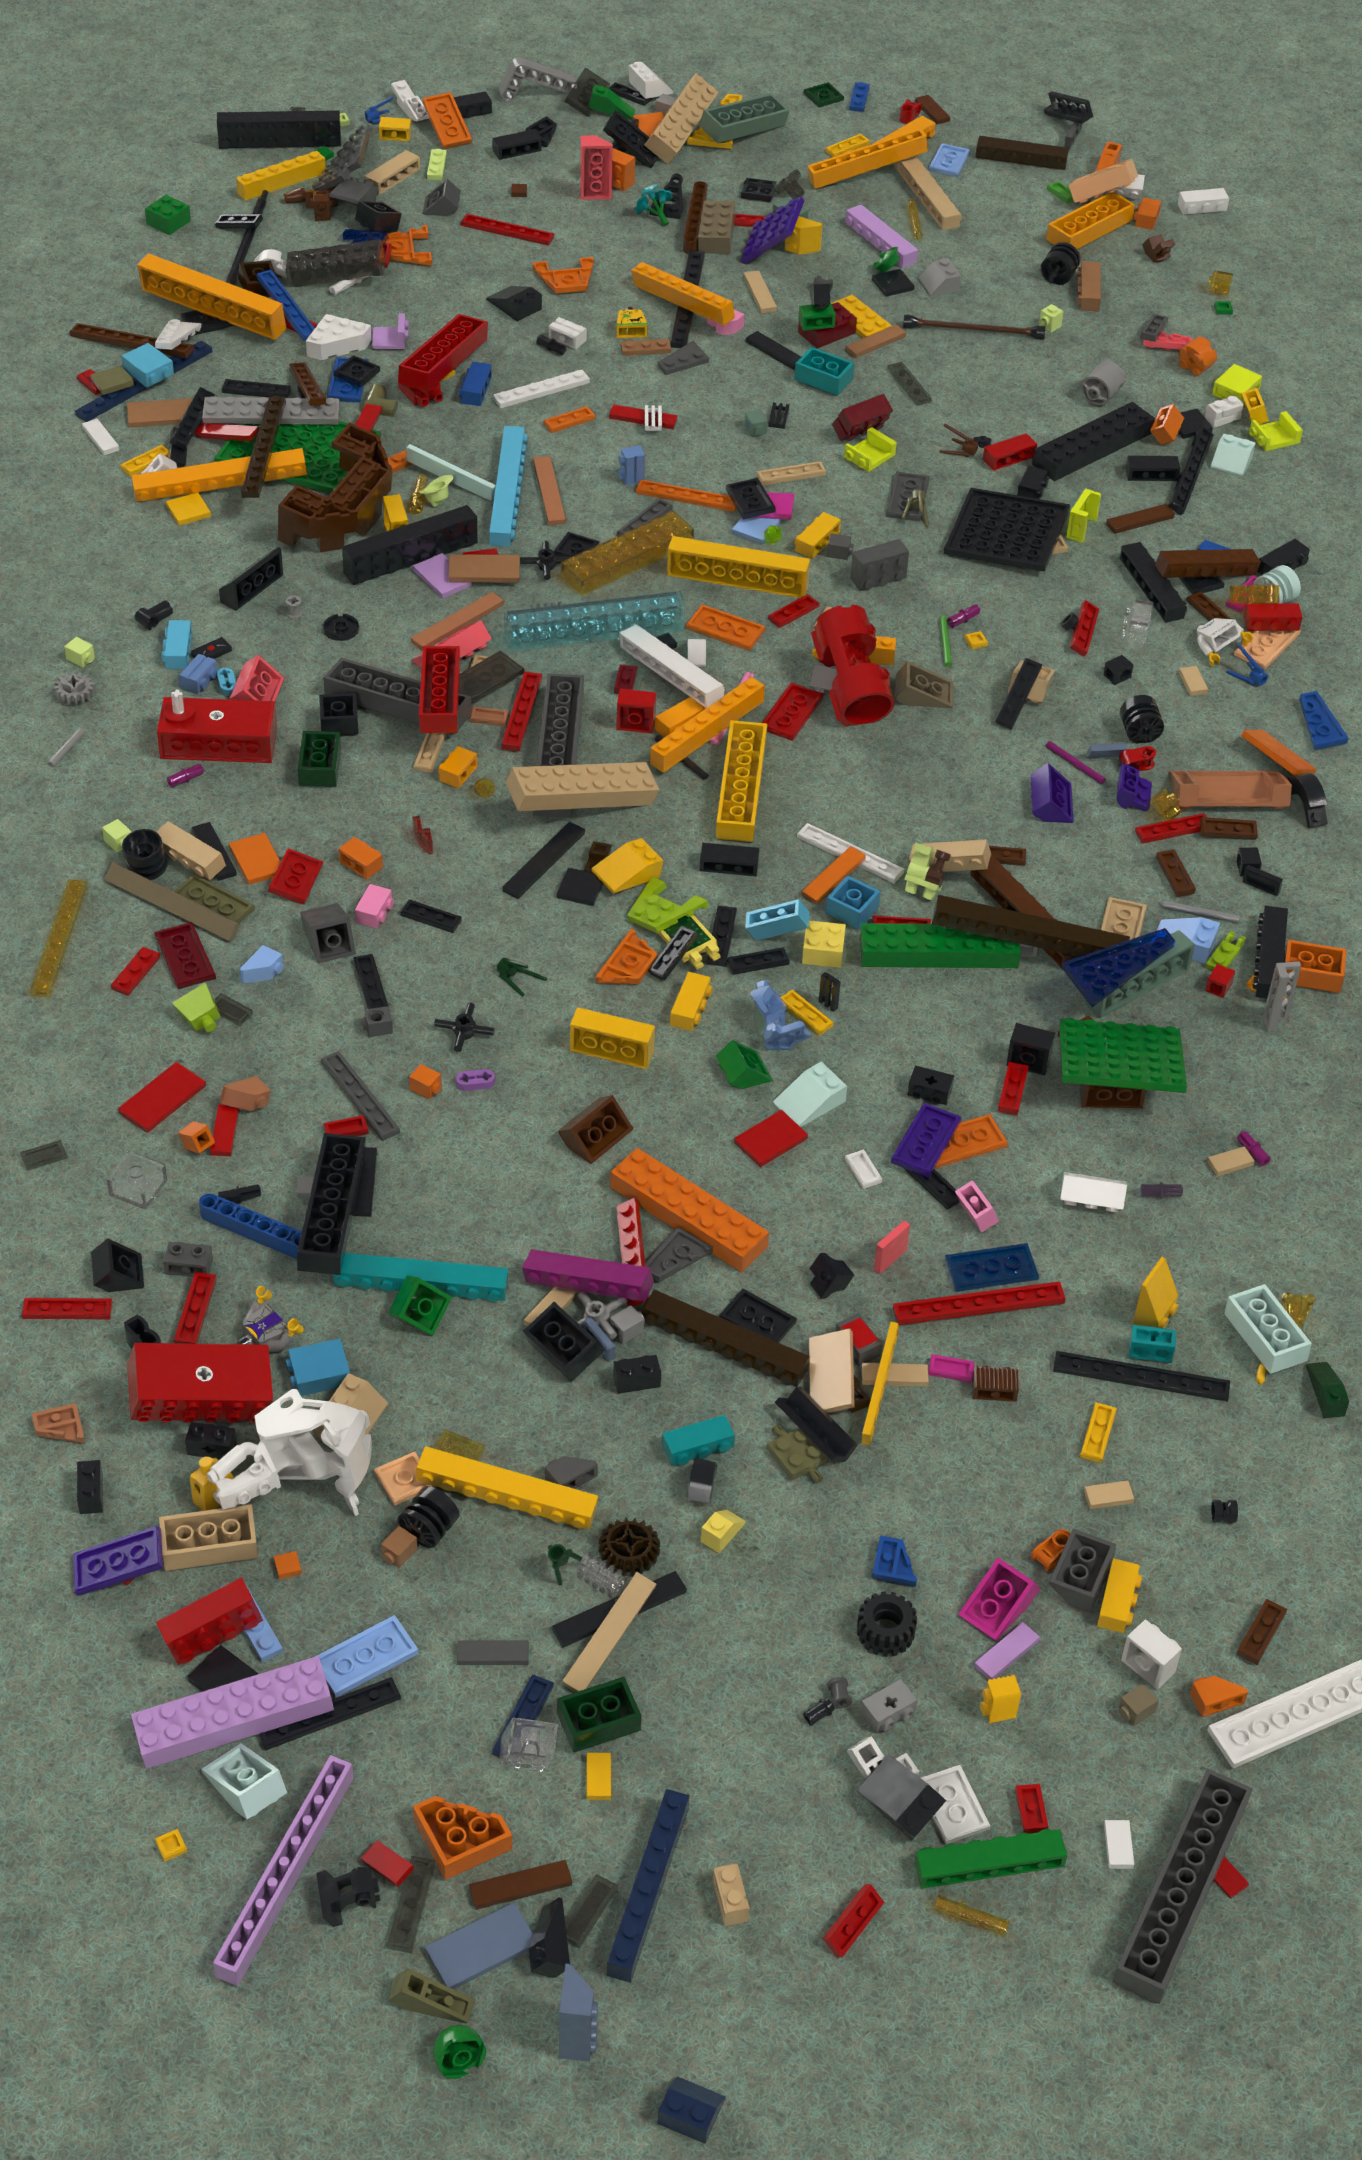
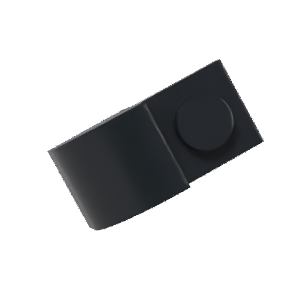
M694 1459L687 1500L710 1503L717 1472L716 1462Z

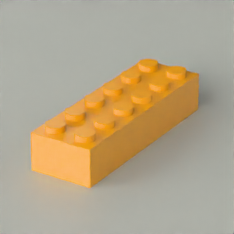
M1115 192L1107 193L1049 223L1046 240L1053 245L1061 242L1069 243L1076 249H1079L1133 220L1135 204Z

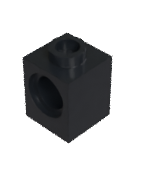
M1120 655L1105 662L1103 675L1116 685L1132 677L1133 664L1123 655Z
M1258 847L1239 848L1236 862L1240 877L1244 876L1247 865L1261 869L1262 862Z

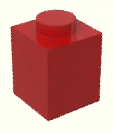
M1217 964L1208 978L1206 992L1224 998L1233 984L1235 970Z

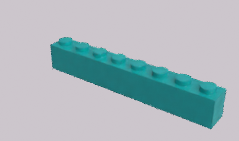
M345 1253L341 1275H333L334 1285L341 1287L353 1286L362 1289L374 1288L382 1289L383 1291H399L406 1276L409 1275L424 1280L452 1297L489 1299L494 1302L499 1300L505 1301L508 1287V1268Z

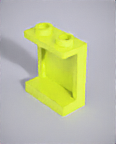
M1233 364L1214 382L1212 395L1221 399L1236 396L1244 404L1241 393L1254 388L1259 390L1262 376Z
M1287 411L1280 413L1279 421L1259 425L1256 420H1252L1249 428L1250 436L1254 437L1258 445L1265 451L1298 444L1301 441L1303 432Z
M871 427L867 430L866 439L855 446L848 443L845 445L844 457L860 468L870 472L896 455L897 442Z
M1085 488L1070 511L1066 538L1083 543L1088 520L1096 522L1098 519L1101 493Z

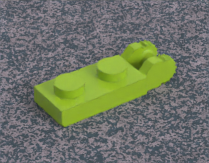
M1230 931L1225 940L1220 943L1206 962L1205 968L1213 971L1217 964L1229 968L1240 953L1246 937L1241 936L1236 945L1231 944L1235 937V932Z

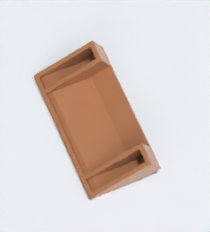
M1170 771L1175 802L1182 809H1191L1192 806H1272L1274 809L1290 807L1292 784L1280 771Z

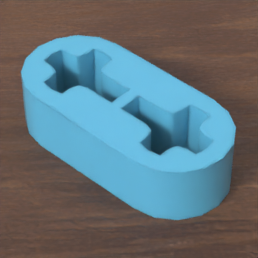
M221 668L217 671L220 691L224 696H231L236 684L234 673L230 668Z

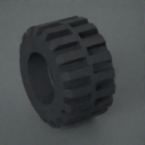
M884 1591L881 1592V1595L877 1593L872 1594L871 1599L867 1597L864 1600V1604H861L858 1614L857 1636H859L860 1643H865L864 1648L868 1651L873 1649V1654L878 1655V1652L883 1653V1657H888V1653H892V1656H897L898 1651L901 1653L905 1652L906 1647L909 1648L912 1645V1640L915 1637L917 1625L916 1610L912 1608L910 1601H905V1597L902 1595L896 1596L895 1592L887 1594ZM889 1619L898 1626L884 1628L878 1625L876 1621Z

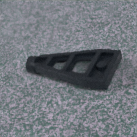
M677 173L671 176L670 182L664 188L666 191L677 193V195L671 194L673 197L671 200H668L674 201L676 204H664L663 213L667 218L680 219L683 212V177ZM652 203L651 208L657 211L654 203ZM650 211V215L658 216Z

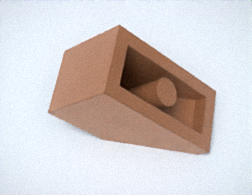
M257 1076L224 1085L220 1103L253 1111L267 1106L271 1090Z

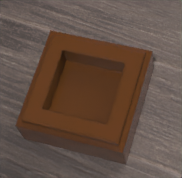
M512 184L511 197H527V184Z

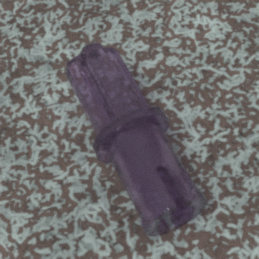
M1162 1182L1159 1184H1141L1140 1192L1141 1197H1160V1199L1163 1197H1180L1183 1194V1187L1181 1184H1163Z

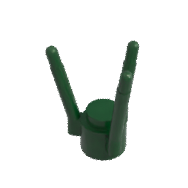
M506 957L502 958L497 965V971L500 973L499 977L504 979L521 996L525 994L508 978L509 976H514L517 971L544 981L548 980L547 977L527 970L528 965L512 961Z
M560 1544L548 1546V1557L553 1563L552 1567L560 1586L562 1585V1578L559 1568L568 1562L569 1557L587 1566L591 1564L585 1558L574 1553L571 1549L566 1550Z

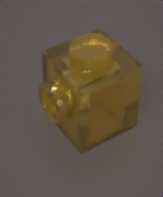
M1214 270L1213 276H1210L1208 281L1210 292L1228 296L1233 273Z
M1164 789L1150 799L1158 814L1165 821L1173 820L1183 812L1178 805L1180 800L1174 792L1170 794Z

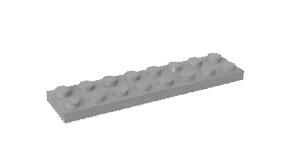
M205 397L203 423L261 424L268 398ZM286 398V405L280 424L338 425L340 400L326 398V404L310 406L306 398Z

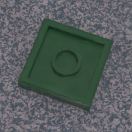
M829 82L804 89L803 92L819 108L844 101V96Z

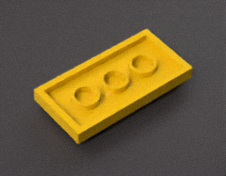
M853 294L833 302L840 303L857 317L856 333L862 338L892 326Z

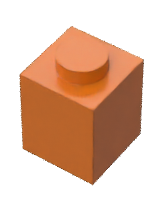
M420 1064L409 1076L410 1090L431 1099L434 1094H438L442 1089L441 1074Z
M193 1121L178 1132L185 1149L200 1154L215 1143L208 1126Z

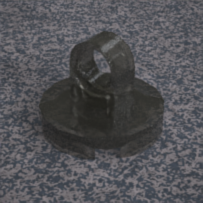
M798 169L792 171L787 178H783L775 186L774 190L777 194L786 191L792 199L802 197L804 190L797 182L802 174Z

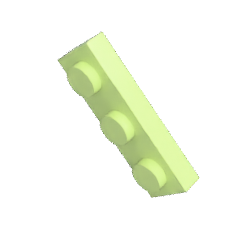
M431 149L427 179L443 180L447 150Z

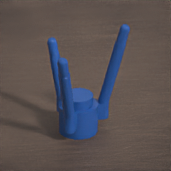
M394 97L369 107V110L365 111L367 122H372L373 124L380 123V120H377L380 118L379 115L387 113L389 110L378 112L375 109L392 101Z
M1239 644L1238 648L1250 661L1247 665L1252 669L1249 675L1251 678L1249 679L1230 670H1227L1226 673L1246 681L1252 686L1255 684L1258 686L1263 685L1268 680L1269 675L1264 672V669Z

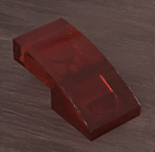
M412 816L413 833L417 842L425 852L433 854L430 828L422 829L420 816Z

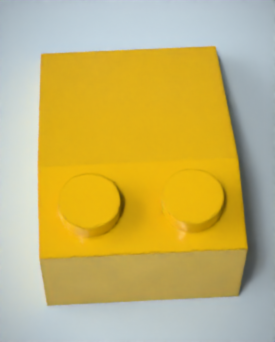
M642 838L622 845L592 868V872L614 894L649 882L652 877L659 878L664 860Z
M1164 1257L1159 1259L1141 1285L1133 1321L1134 1325L1165 1329L1169 1322L1168 1317L1170 1315L1174 1316L1179 1307V1304H1177L1178 1292Z

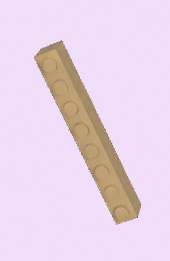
M917 156L893 163V166L942 230L960 227L961 213L949 200L948 196L939 187Z

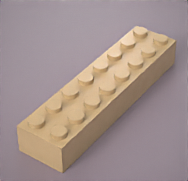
M695 73L644 145L666 164H669L700 121L703 110L708 109L718 91Z
M647 762L512 767L505 782L518 811L652 805L659 792V787Z

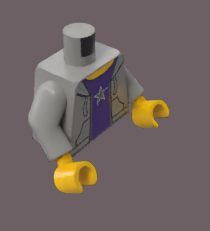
M259 1286L256 1289V1295L259 1298L254 1300L243 1321L242 1330L244 1337L239 1339L237 1344L268 1345L269 1353L281 1352L295 1338L294 1334H302L304 1328L299 1324L300 1321L295 1318L291 1319L287 1324L268 1303L264 1304V1301L271 1299L272 1292L267 1290L263 1295L265 1287Z

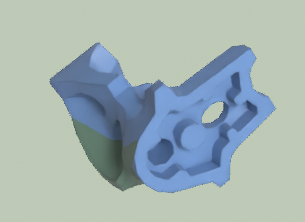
M767 980L756 983V990L751 991L750 995L754 998L756 1021L760 1036L764 1040V1046L771 1050H792L795 1044L810 1038L811 1035L801 1020L785 1025L786 1003L779 997L778 992L770 987V983Z

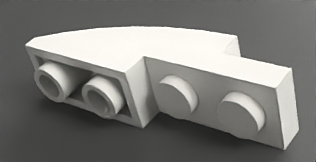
M405 80L391 83V89L397 97V104L410 119L416 122L429 119L420 98L413 94Z

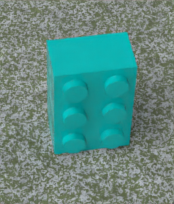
M811 347L796 362L794 380L838 396L853 380L855 363Z

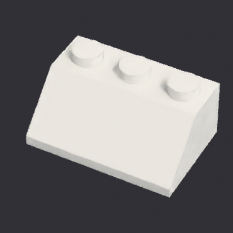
M635 62L629 65V82L645 99L658 97L662 94H673V90L643 62Z
M1064 1172L1060 1200H1064V1204L1076 1206L1078 1202L1084 1203L1086 1208L1097 1209L1098 1206L1106 1207V1211L1118 1212L1119 1209L1123 1210L1127 1183L1126 1181Z

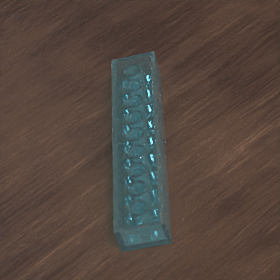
M681 591L506 611L504 612L505 642L508 652L617 640L620 639L619 632L634 625H638L651 635L684 632L685 603Z

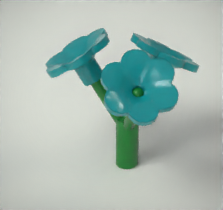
M657 184L648 186L640 192L642 198L637 200L635 211L637 214L642 213L644 210L651 211L658 215L663 226H666L669 222L663 213L665 202L672 199V192L665 189L654 191L658 188ZM648 194L649 198L652 199L657 211L650 208V205H648L649 200L645 195Z

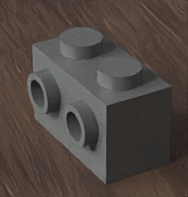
M168 1242L163 1261L165 1274L193 1277L195 1272L209 1274L213 1260L212 1247L204 1244Z

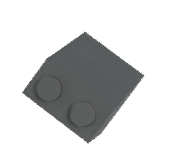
M338 903L300 912L303 930L317 963L356 954L350 918Z

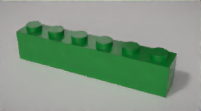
M1044 1829L1038 1833L1028 1834L1024 1832L1012 1837L997 1836L991 1840H972L960 1845L952 1843L934 1849L926 1847L916 1851L914 1864L920 1887L925 1889L1065 1867L1067 1852L1060 1829Z

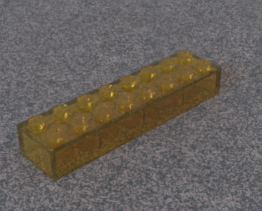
M671 511L562 561L561 578L581 596H584L667 557L672 536L694 539V528L674 511Z

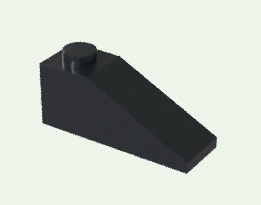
M560 1897L543 1907L528 1948L531 1972L550 1978H556L564 1973L565 1965L570 1964L563 1900Z

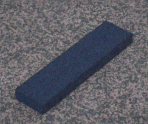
M532 1674L492 1750V1755L512 1763L515 1762L554 1687V1682Z

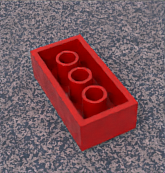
M241 1577L157 1621L156 1624L177 1665L192 1661L194 1657L203 1652L213 1650L215 1646L226 1640H232L239 1633L256 1627L258 1623L264 1620Z

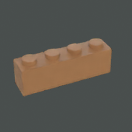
M1081 261V267L1077 268V304L1080 305V310L1099 312L1101 303L1100 262Z

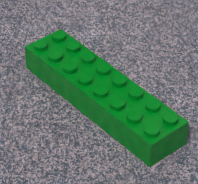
M861 923L860 950L862 967H1019L1021 954L1019 943L932 924Z

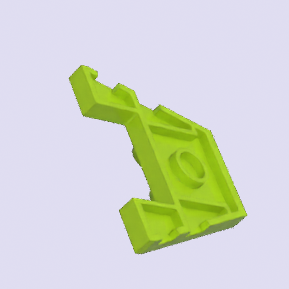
M652 877L627 916L630 922L658 933L678 923L677 919L683 916L690 917L695 914V910L701 907L703 910L709 907L708 900L694 895L682 906L661 898L658 895L667 888L666 882Z

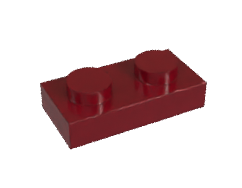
M620 664L614 685V694H619L620 688L633 690L638 666Z

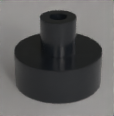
M1071 612L1063 619L1061 626L1065 630L1070 628L1074 630L1078 616Z

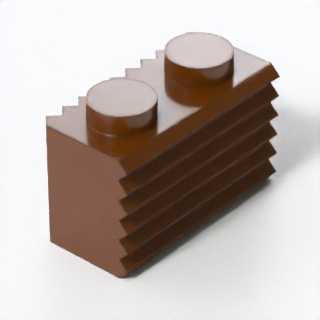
M989 1366L974 1367L972 1399L1017 1402L1019 1392L1018 1369L1010 1367L1000 1369L999 1367L991 1368Z

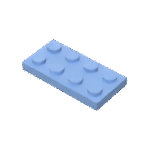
M393 1615L317 1656H319L328 1688L334 1697L337 1698L419 1653L410 1636L396 1616Z

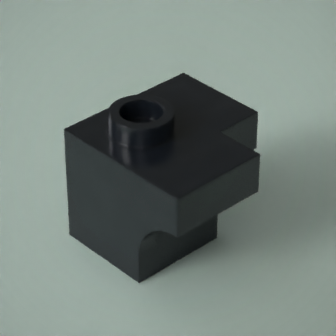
M820 1253L809 1268L815 1275L810 1285L821 1299L827 1298L836 1291L845 1290L855 1276L843 1260H835L826 1253Z

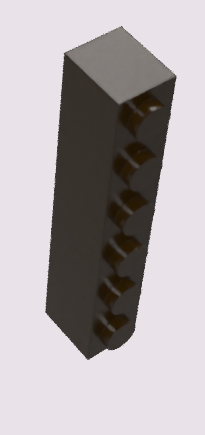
M979 135L975 158L1065 170L1069 148Z

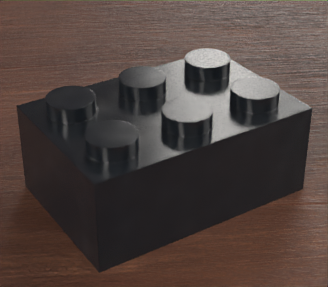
M555 1301L523 1330L528 1342L571 1382L603 1353L598 1341Z

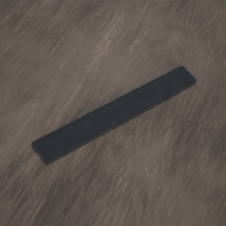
M1203 425L1199 426L1168 504V507L1178 515L1184 514L1214 436Z
M1056 1351L1053 1372L1226 1402L1229 1399L1230 1380Z

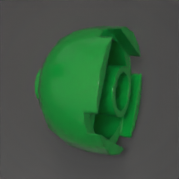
M454 2025L443 2030L437 2036L433 2045L434 2062L439 2071L449 2079H459L468 2075L469 2073L464 2070L475 2065L479 2068L486 2057V2047L480 2035L466 2025Z

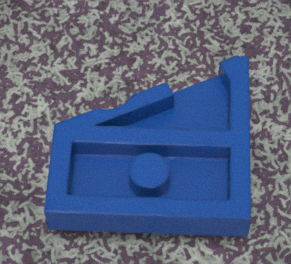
M880 1535L872 1578L916 1587L917 1578L913 1574L904 1541Z

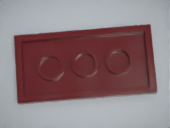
M192 922L154 932L177 989L216 979V974Z

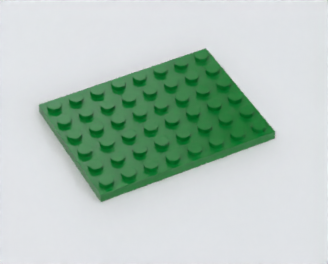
M338 421V425L280 424L272 453L302 448L307 475L278 480L331 493L348 474V471L339 468L340 451L332 448V442L348 423ZM240 424V425H242V426H258V429H260V425H261V424ZM372 430V433L379 435L381 438L380 431ZM257 435L252 441L227 440L215 456V462L252 456Z

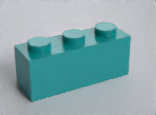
M726 1415L662 1433V1447L671 1466L677 1464L684 1465L690 1460L697 1458L704 1459L710 1456V1454L717 1452H727L734 1448L735 1434Z

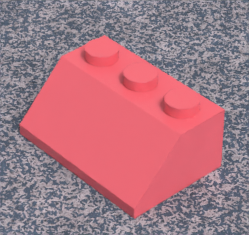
M256 655L243 665L229 699L275 701L284 677L262 657Z

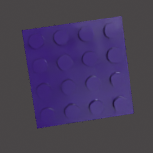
M801 196L797 199L793 198L786 206H780L775 213L768 214L761 222L757 221L753 225V230L749 234V240L746 242V247L742 252L741 262L743 264L748 263L792 235L805 201Z

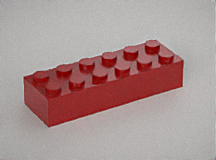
M423 646L419 703L420 733L458 732L460 646Z

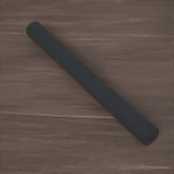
M660 735L655 737L657 743L663 739ZM688 757L681 760L684 765L703 780L709 777V774Z

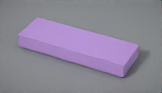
M1022 1622L975 1662L974 1667L988 1680H993V1678L999 1676L1038 1643L1040 1636Z

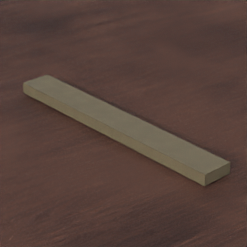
M112 862L105 877L106 881L230 942L234 940L240 926L239 923L117 863Z

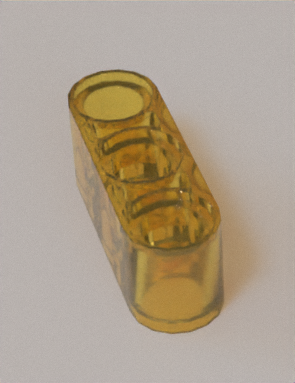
M1280 585L1230 586L1229 604L1279 603Z

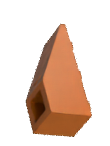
M1107 142L1096 171L1119 163L1122 150L1121 144Z

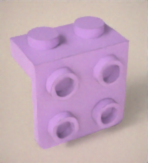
M399 313L398 327L373 328L372 347L374 349H405V340H408L409 321L405 320V313Z

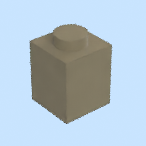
M1141 1684L1121 1697L1119 1705L1120 1715L1124 1720H1129L1135 1726L1156 1712L1159 1700L1144 1684Z

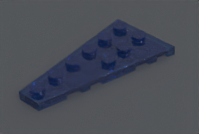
M1166 928L1065 961L1062 963V969L1093 1008L1175 946V939Z

